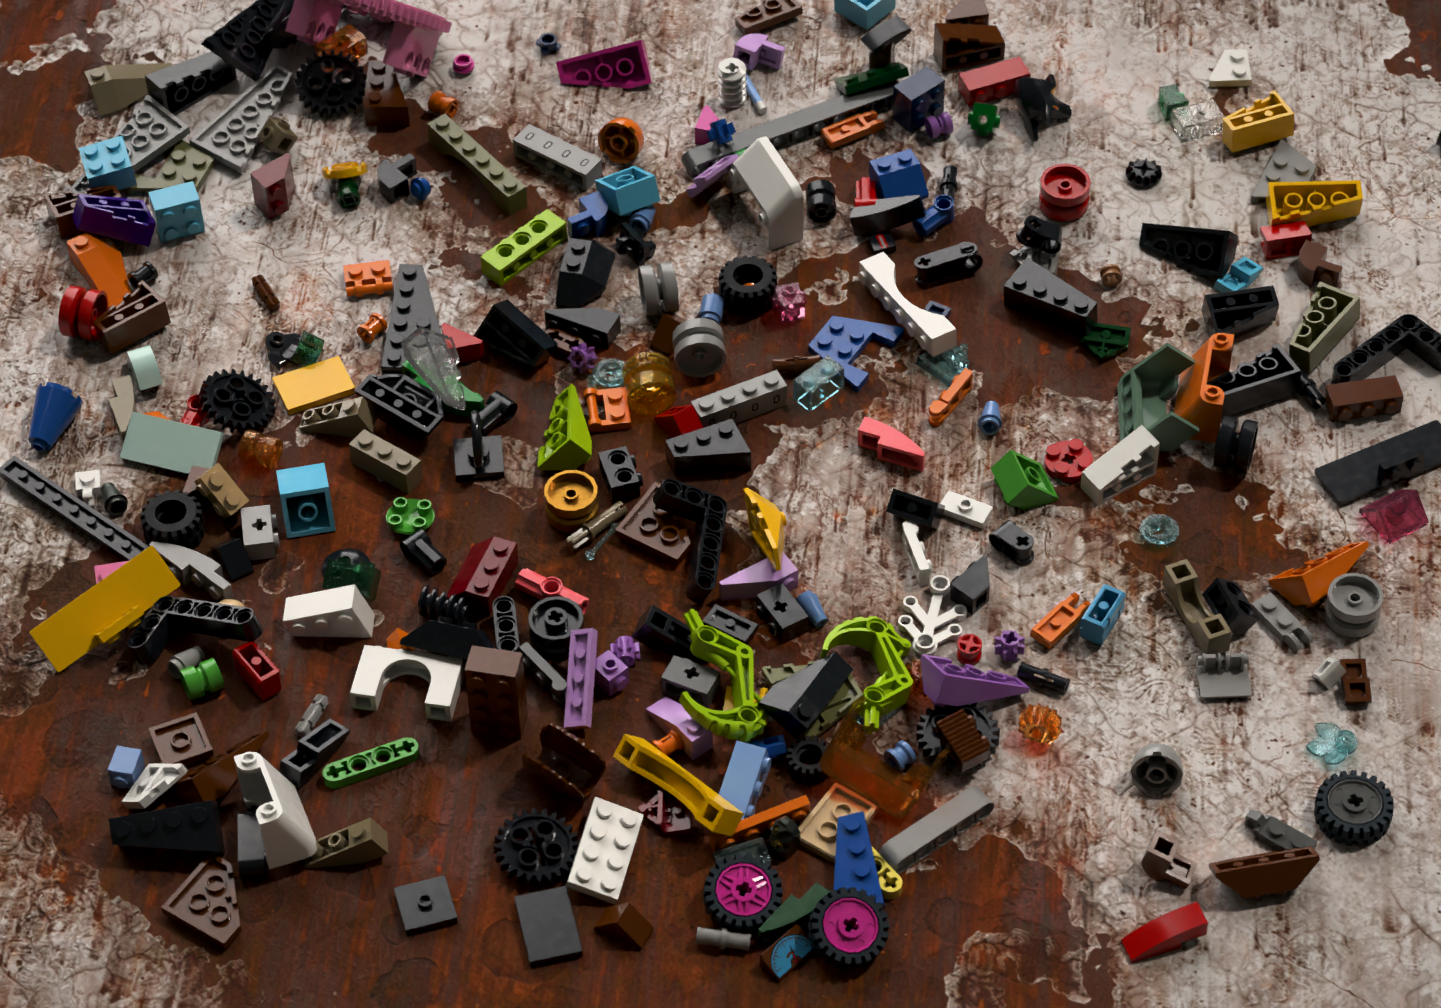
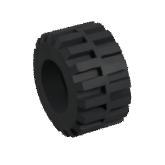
M745 255L742 258H733V261H728L725 263V266H722L719 273V295L725 300L724 307H726V310L729 312L733 311L734 315L739 316L742 314L744 317H749V315L759 316V313L764 314L767 312V308L771 309L777 300L776 269H773V265L770 262L766 263V259H758L757 256L748 257ZM754 283L755 285L744 286L743 284Z
M170 490L164 491V494H156L154 499L149 498L147 505H143L142 512L140 513L144 539L148 546L151 542H162L193 550L195 549V544L199 545L201 543V537L205 535V525L201 505L197 502V498L194 496L190 497V493L187 492L181 493L180 490H175L174 492H170Z

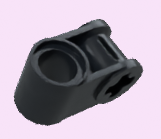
M1028 216L1024 221V227L1016 233V238L1024 246L1032 247L1048 254H1055L1061 249L1062 228L1058 224L1050 223L1036 216Z
M1007 520L989 534V541L992 546L1016 564L1024 566L1033 561V537L1019 528L1013 521Z

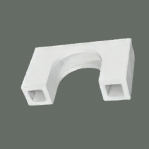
M364 645L350 691L352 708L377 711L383 690L392 679L402 675H417L427 680L430 684L425 700L426 718L452 721L465 675L462 658L436 655L429 652L421 653L405 649Z

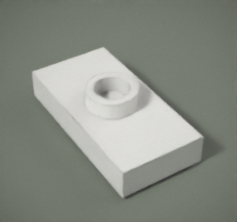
M949 490L940 503L945 505L943 515L981 529L984 528L993 513L992 506Z

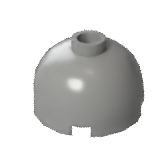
M1161 743L1149 744L1141 748L1134 756L1132 762V782L1139 790L1146 794H1151L1150 790L1162 791L1161 795L1174 792L1182 782L1183 765L1181 757L1173 748Z

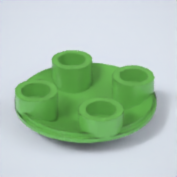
M398 497L393 501V505L386 514L387 525L393 531L404 535H412L420 529L425 531L432 525L435 519L432 503L427 499L419 500Z

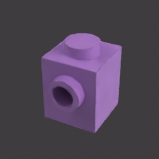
M607 650L596 658L594 682L609 696H612L617 691L623 690L629 683V667L610 650Z

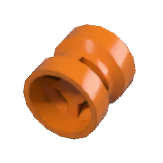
M435 91L428 101V109L430 111L440 113V115L446 114L451 119L455 116L459 107L457 99L447 97L441 91Z

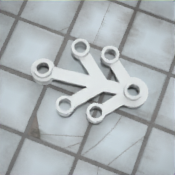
M943 575L934 576L930 581V592L933 596L928 615L918 604L916 597L906 596L903 599V609L908 613H913L924 627V631L921 633L913 624L911 616L902 615L898 618L899 630L907 632L914 640L912 643L913 651L919 656L922 654L933 655L937 651V645L949 639L957 641L962 636V627L955 623L950 624L947 630L933 635L935 629L953 620L964 621L967 618V608L961 604L955 605L952 610L938 616L942 599L950 591V580Z

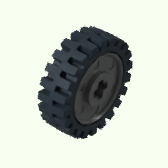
M1351 770L1350 775H1347L1346 771H1340L1339 777L1335 773L1331 775L1330 780L1326 778L1323 784L1320 785L1314 806L1315 821L1317 824H1320L1319 829L1322 832L1326 831L1328 838L1331 839L1333 836H1336L1335 842L1341 844L1342 840H1346V846H1352V842H1356L1357 847L1363 846L1364 841L1367 845L1373 844L1374 839L1376 841L1380 840L1382 834L1385 835L1390 827L1394 810L1393 796L1391 797L1389 788L1385 789L1384 782L1380 781L1377 783V777L1374 775L1367 778V773L1363 771L1361 776L1357 775V770Z

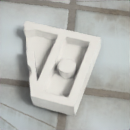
M1247 49L1224 50L1209 78L1208 87L1251 86L1252 77Z

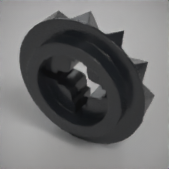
M1137 158L1135 162H1129L1128 167H1126V177L1136 186H1153L1161 180V166L1156 165L1155 160L1149 162L1147 158L1142 161ZM1142 169L1147 170L1144 176L1141 173Z

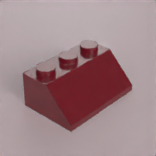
M491 537L473 545L448 591V599H450L452 594H456L457 602H459L462 596L466 598V605L473 600V612L490 616L493 612L492 605L494 600L501 596L519 562L517 543L498 537Z

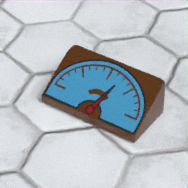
M795 924L760 955V967L780 982L815 951L811 947L812 941L809 940L803 929L798 924Z

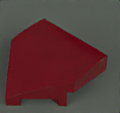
M662 787L658 788V793L646 805L643 803L637 808L647 820L666 836L693 835V813L675 796L666 790L664 791Z

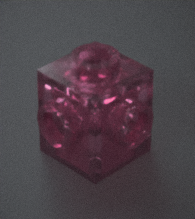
M798 283L775 286V296L771 298L774 311L778 310L782 322L805 318L807 299L804 290L800 291Z

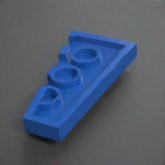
M861 811L838 817L834 890L836 891L842 887H846V889L856 887L857 891L863 889L867 891L866 894L868 896L871 894L875 896V901L877 903L880 902L883 908H885L864 812Z

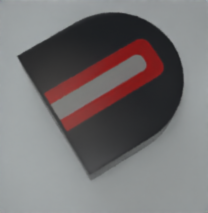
M878 232L870 238V248L874 255L881 252L886 254L896 251V244L890 234Z

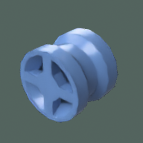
M900 740L895 744L894 749H888L884 752V759L894 772L900 773L905 769V765H911L916 761V755L907 742Z

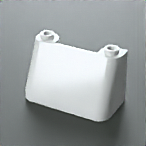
M246 752L234 756L246 809L252 808L251 805L259 807L256 811V817L269 869L312 856L317 850V843L295 786L256 752Z

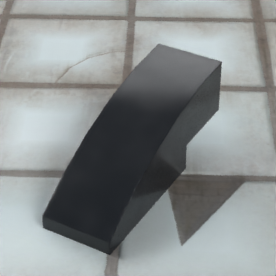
M912 195L877 199L875 205L853 207L849 219L855 236H863L908 224L924 217L926 211L921 196Z
M328 719L298 741L297 749L281 760L279 772L294 786L300 788L331 759L350 734V729L332 719Z

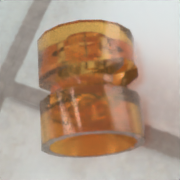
M249 429L244 433L240 441L239 458L251 463L258 461L259 465L273 469L281 458L283 441L270 435L264 436L263 433Z

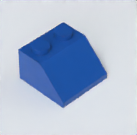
M911 149L869 161V177L872 181H875L876 193L880 199L920 195L921 199L929 197L920 162Z

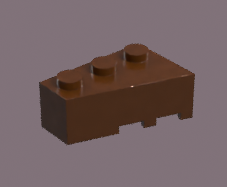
M143 280L137 284L138 288L132 294L127 292L123 296V301L118 306L112 305L93 322L99 344L110 354L120 351L122 348L141 340L143 337L171 323L165 301Z

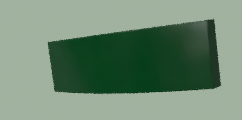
M816 882L801 899L791 894L758 929V944L762 947L774 944L795 924H798L803 931L806 930L810 914L815 905L830 891Z

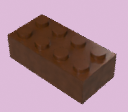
M472 645L465 666L471 732L481 735L502 736L507 739H521L528 717L523 654L521 652Z

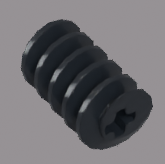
M425 585L418 600V611L422 617L428 616L431 620H438L439 616L454 619L453 624L462 626V622H469L471 619L473 600L466 605V598L462 596L459 602H457L456 594H452L450 599H448L447 591H443L439 597V589L434 588L430 594V586Z

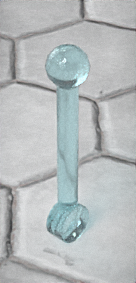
M612 523L610 530L593 549L585 552L587 560L595 558L596 551L615 532V529L619 526L618 523Z

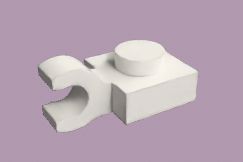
M100 470L75 472L77 496H83L84 503L90 507H95L94 495L101 494Z

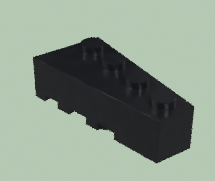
M213 52L147 74L145 79L148 95L176 116L236 80L237 76L235 67Z

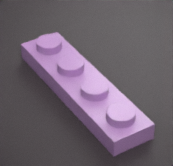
M594 628L571 630L564 728L567 730L591 728L598 631Z

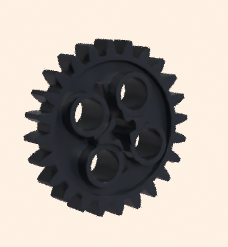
M332 49L330 54L327 55L325 50H322V56L319 57L317 53H314L313 60L308 57L306 58L307 65L300 64L301 71L296 72L297 79H295V86H297L296 94H299L300 102L304 101V108L311 106L312 114L319 110L320 117L326 112L329 118H331L332 113H336L339 118L340 111H344L348 115L349 107L356 110V103H362L361 96H365V80L367 77L366 73H363V65L358 66V59L351 61V54L343 57V51L341 50L338 55H335L334 49ZM326 68L332 69V71L325 72L323 70ZM351 79L350 82H343L342 80ZM313 85L320 86L317 89L311 88ZM333 95L339 96L337 99H331L330 97Z
M225 369L222 370L221 374L215 371L213 376L208 375L206 381H203L198 394L200 397L198 404L202 405L201 411L208 412L206 419L213 418V425L220 423L222 424L221 430L228 427L232 434L234 430H238L240 435H243L244 430L252 435L253 430L259 433L262 427L266 429L268 423H271L276 410L274 406L276 400L271 399L273 392H266L268 385L261 386V379L253 380V374L247 377L243 370L240 374H236L234 369L229 374Z
M972 703L971 705L962 706L946 705V707L934 705V710L926 708V715H920V722L917 723L916 731L918 749H923V757L930 755V763L938 760V768L947 764L949 771L954 766H957L934 730L936 722L964 709L967 715L970 714L974 718L979 734L981 736L985 735L991 748L986 761H990V754H995L996 746H999L1000 728H997L998 721L993 720V713H986V706L978 709L977 703Z
M533 808L532 814L529 815L523 809L522 817L513 813L512 821L505 819L504 827L499 826L498 835H495V861L500 863L501 871L508 869L507 878H511L514 875L517 876V884L523 879L526 880V887H529L532 881L536 882L537 888H540L541 881H545L548 886H551V879H555L559 883L561 882V874L569 876V870L572 867L579 846V842H576L578 834L572 833L573 825L565 826V817L557 820V812L547 816V809L538 814L536 808ZM529 829H531V830L533 831L535 845H532V844H533V836H532L531 832L529 831ZM541 832H546V833H549V834H548V835H543V834H541ZM516 839H523L525 841L520 842L516 841ZM538 851H540V859H541L542 863L544 864V866H541V864H540ZM549 854H556L558 856L552 857ZM529 860L533 863H525L523 861Z

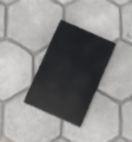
M566 886L514 896L530 967L583 956Z

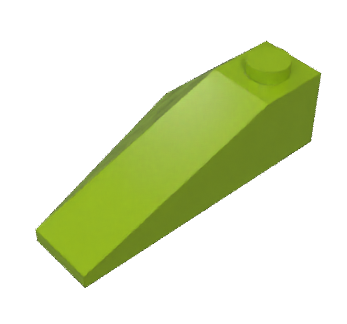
M570 384L554 400L549 416L552 423L543 436L547 439L545 447H540L538 452L537 468L541 471L575 470L581 464L587 463L592 456V440L576 388L573 384Z

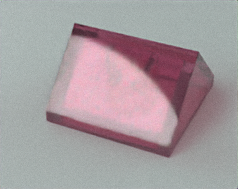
M1399 489L1359 509V513L1388 544L1429 523L1417 490Z

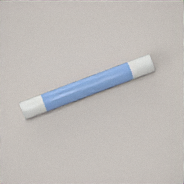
M746 73V91L758 112L763 115L767 112V108Z

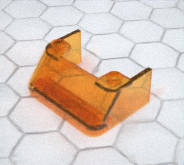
M862 696L853 702L820 759L821 769L825 774L893 817L903 818L913 810L930 786L950 750L946 748L938 754L931 767L918 763L910 767L906 775H903L862 749L867 740V731L862 724L855 721L856 716L867 700L866 697Z

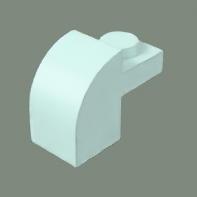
M150 345L127 352L128 358L126 360L128 367L132 370L136 386L140 391L163 384Z

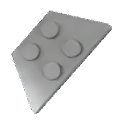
M1280 140L1251 195L1250 202L1258 203V199H1266L1268 182L1312 181L1317 166L1286 141Z

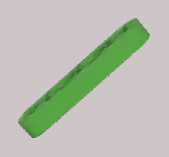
M406 737L332 762L323 769L324 783L329 788L337 789L410 764L419 758L418 742L413 738ZM408 748L411 752L407 753L404 749ZM381 755H387L390 757V759L384 763L378 762L376 760ZM358 763L366 765L362 771H355L352 767ZM335 773L338 777L334 778L331 774Z

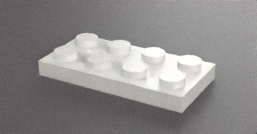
M595 797L586 820L566 887L615 905L644 815Z

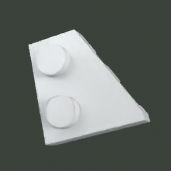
M149 763L121 802L127 809H145L183 777L188 770L183 764Z

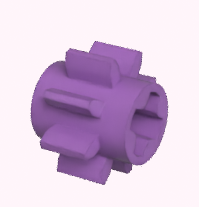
M580 343L578 347L570 348L572 352L567 359L572 364L571 369L579 368L580 373H585L587 369L595 368L594 363L598 359L594 352L595 347L587 348L586 343Z
M1003 630L1001 637L995 636V655L1000 654L1003 661H1017L1018 654L1024 655L1025 638L1019 637L1016 630Z
M621 636L616 639L615 643H610V651L627 667L634 665L635 660H640V643H634L632 637Z

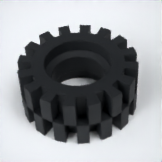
M805 736V741H802L800 737L797 739V744L792 742L790 748L787 749L786 767L790 777L793 780L797 778V783L799 784L805 781V785L810 786V781H813L814 785L819 784V779L822 782L826 781V776L829 777L831 770H833V751H831V746L829 744L826 745V741L823 739L818 742V737L814 736L813 740H809V736ZM812 756L819 759V762L814 765H806L801 763L800 759Z

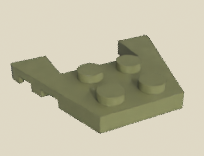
M181 139L166 150L171 152L157 177L153 179L134 174L137 185L125 188L126 194L134 195V191H145V194L149 195L148 192L193 181L198 193L215 165L214 157Z
M819 660L808 661V665L794 666L793 663L783 664L782 668L771 669V666H764L761 668V674L771 688V683L786 679ZM849 674L812 724L800 734L803 741H805V736H809V740H813L814 736H820L861 702L863 693L851 674Z

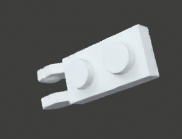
M907 520L902 524V540L919 586L929 585V574L933 573L930 559L926 560L924 543L918 540L919 528L917 523Z

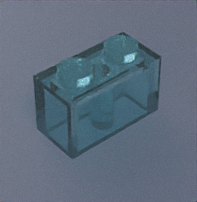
M827 355L793 380V399L809 412L844 387V367Z

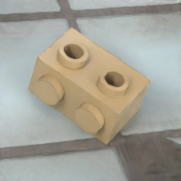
M219 463L212 466L194 481L198 491L209 499L213 504L214 511L224 519L230 517L249 501Z

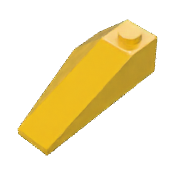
M745 488L743 491L750 534L774 569L779 571L782 566L785 537L783 526L787 525L785 514L780 512L774 503L751 489Z

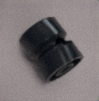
M823 179L809 183L806 187L807 216L810 220L817 223L831 221L836 216L834 185Z

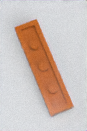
M804 795L742 819L732 836L711 832L709 844L713 852L721 849L725 851L735 846L738 842L743 840L751 841L757 838L759 834L770 831L775 820L783 816H788L794 822H799L808 815L810 802L807 796Z

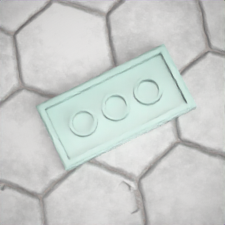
M132 411L120 458L189 475L192 466L211 468L216 464L224 433Z

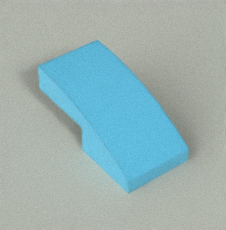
M1243 257L1231 265L1229 273L1216 280L1214 288L1221 293L1244 290L1260 275L1263 267L1249 258Z

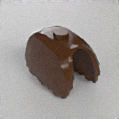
M552 723L543 726L539 734L542 746L541 754L535 759L524 753L522 763L531 773L552 789L568 798L581 802L591 793L604 774L607 765L605 758L597 750L591 749L580 738L566 733L563 727Z

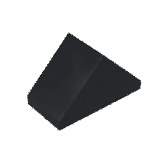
M230 538L210 547L211 552L232 583L254 574V569L240 538Z

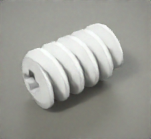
M727 58L718 65L719 103L727 108H735L746 101V66L737 58Z

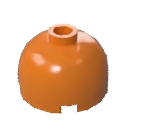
M620 117L604 125L598 134V144L602 153L605 151L610 156L609 160L625 164L635 159L642 150L644 135L642 129L635 121Z

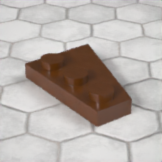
M763 0L761 5L752 6L735 18V25L744 35L754 34L759 30L772 27L775 24L803 14V8L796 0Z

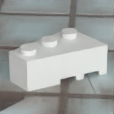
M1143 425L1139 426L1082 471L1080 488L1099 506L1155 476L1160 443Z
M354 584L287 597L283 622L293 636L372 638L375 614Z

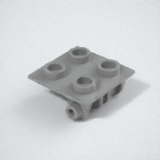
M1240 651V653H1231L1229 656L1228 652H1225L1224 656H1221V653L1217 652V655L1202 653L1201 656L1195 657L1201 699L1252 697L1247 664H1249L1248 654Z

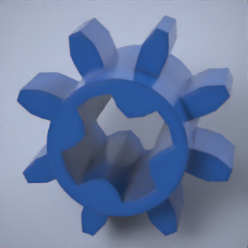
M726 119L710 123L711 129L706 132L709 141L715 140L717 146L732 141L731 135L736 133L733 122L727 123Z

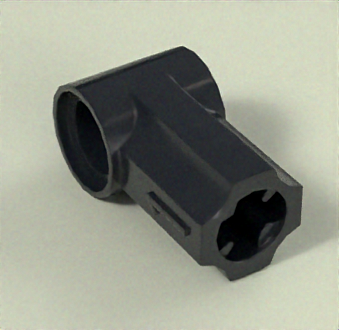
M499 391L492 393L487 399L486 406L478 411L480 413L482 434L487 433L501 420L509 421L512 419L518 409L517 403Z
M422 529L399 543L405 557L411 561L415 559L430 575H438L447 565V559L432 545L429 536Z

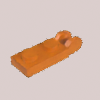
M872 110L863 114L859 113L822 128L821 137L833 149L868 134L880 132L884 129L885 123L882 119H877L878 114Z
M965 368L960 375H956L947 391L944 390L941 393L939 400L931 403L929 407L930 425L934 427L940 426L972 389L973 372Z
M1074 592L1031 629L1030 636L1050 649L1081 620L1091 603L1085 601L1077 609H1074L1073 607L1079 602L1080 595Z

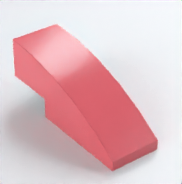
M864 417L858 429V446L877 451V459L923 472L925 452L916 443L893 427Z

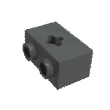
M675 655L661 676L662 693L680 699L682 692L687 691L694 701L706 708H709L720 689L719 671Z

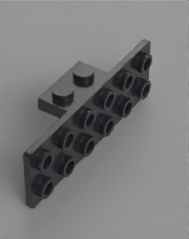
M1434 420L1315 468L1314 474L1335 501L1342 505L1440 465L1441 424L1438 420Z

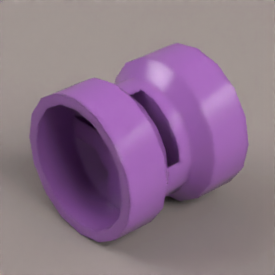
M948 112L940 113L937 117L929 116L924 119L925 130L930 139L937 138L939 134L947 135L953 133V122Z

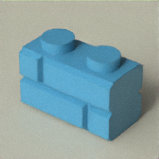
M1103 584L1081 618L1080 636L1093 643L1102 645L1124 611L1126 594L1121 590Z

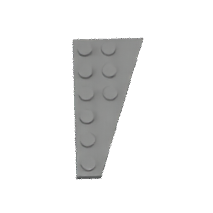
M275 64L189 140L190 144L242 174L261 140L257 135L267 120L273 118L294 79L293 72Z
M147 95L141 108L135 109L131 120L128 123H124L112 138L123 136L133 172H136L191 132L189 126L151 96ZM85 171L69 189L70 191L72 190L73 194L87 192L86 189L90 188Z

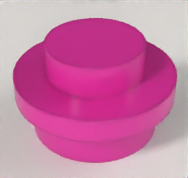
M467 54L457 55L452 63L453 70L459 74L470 73L475 67L473 59Z

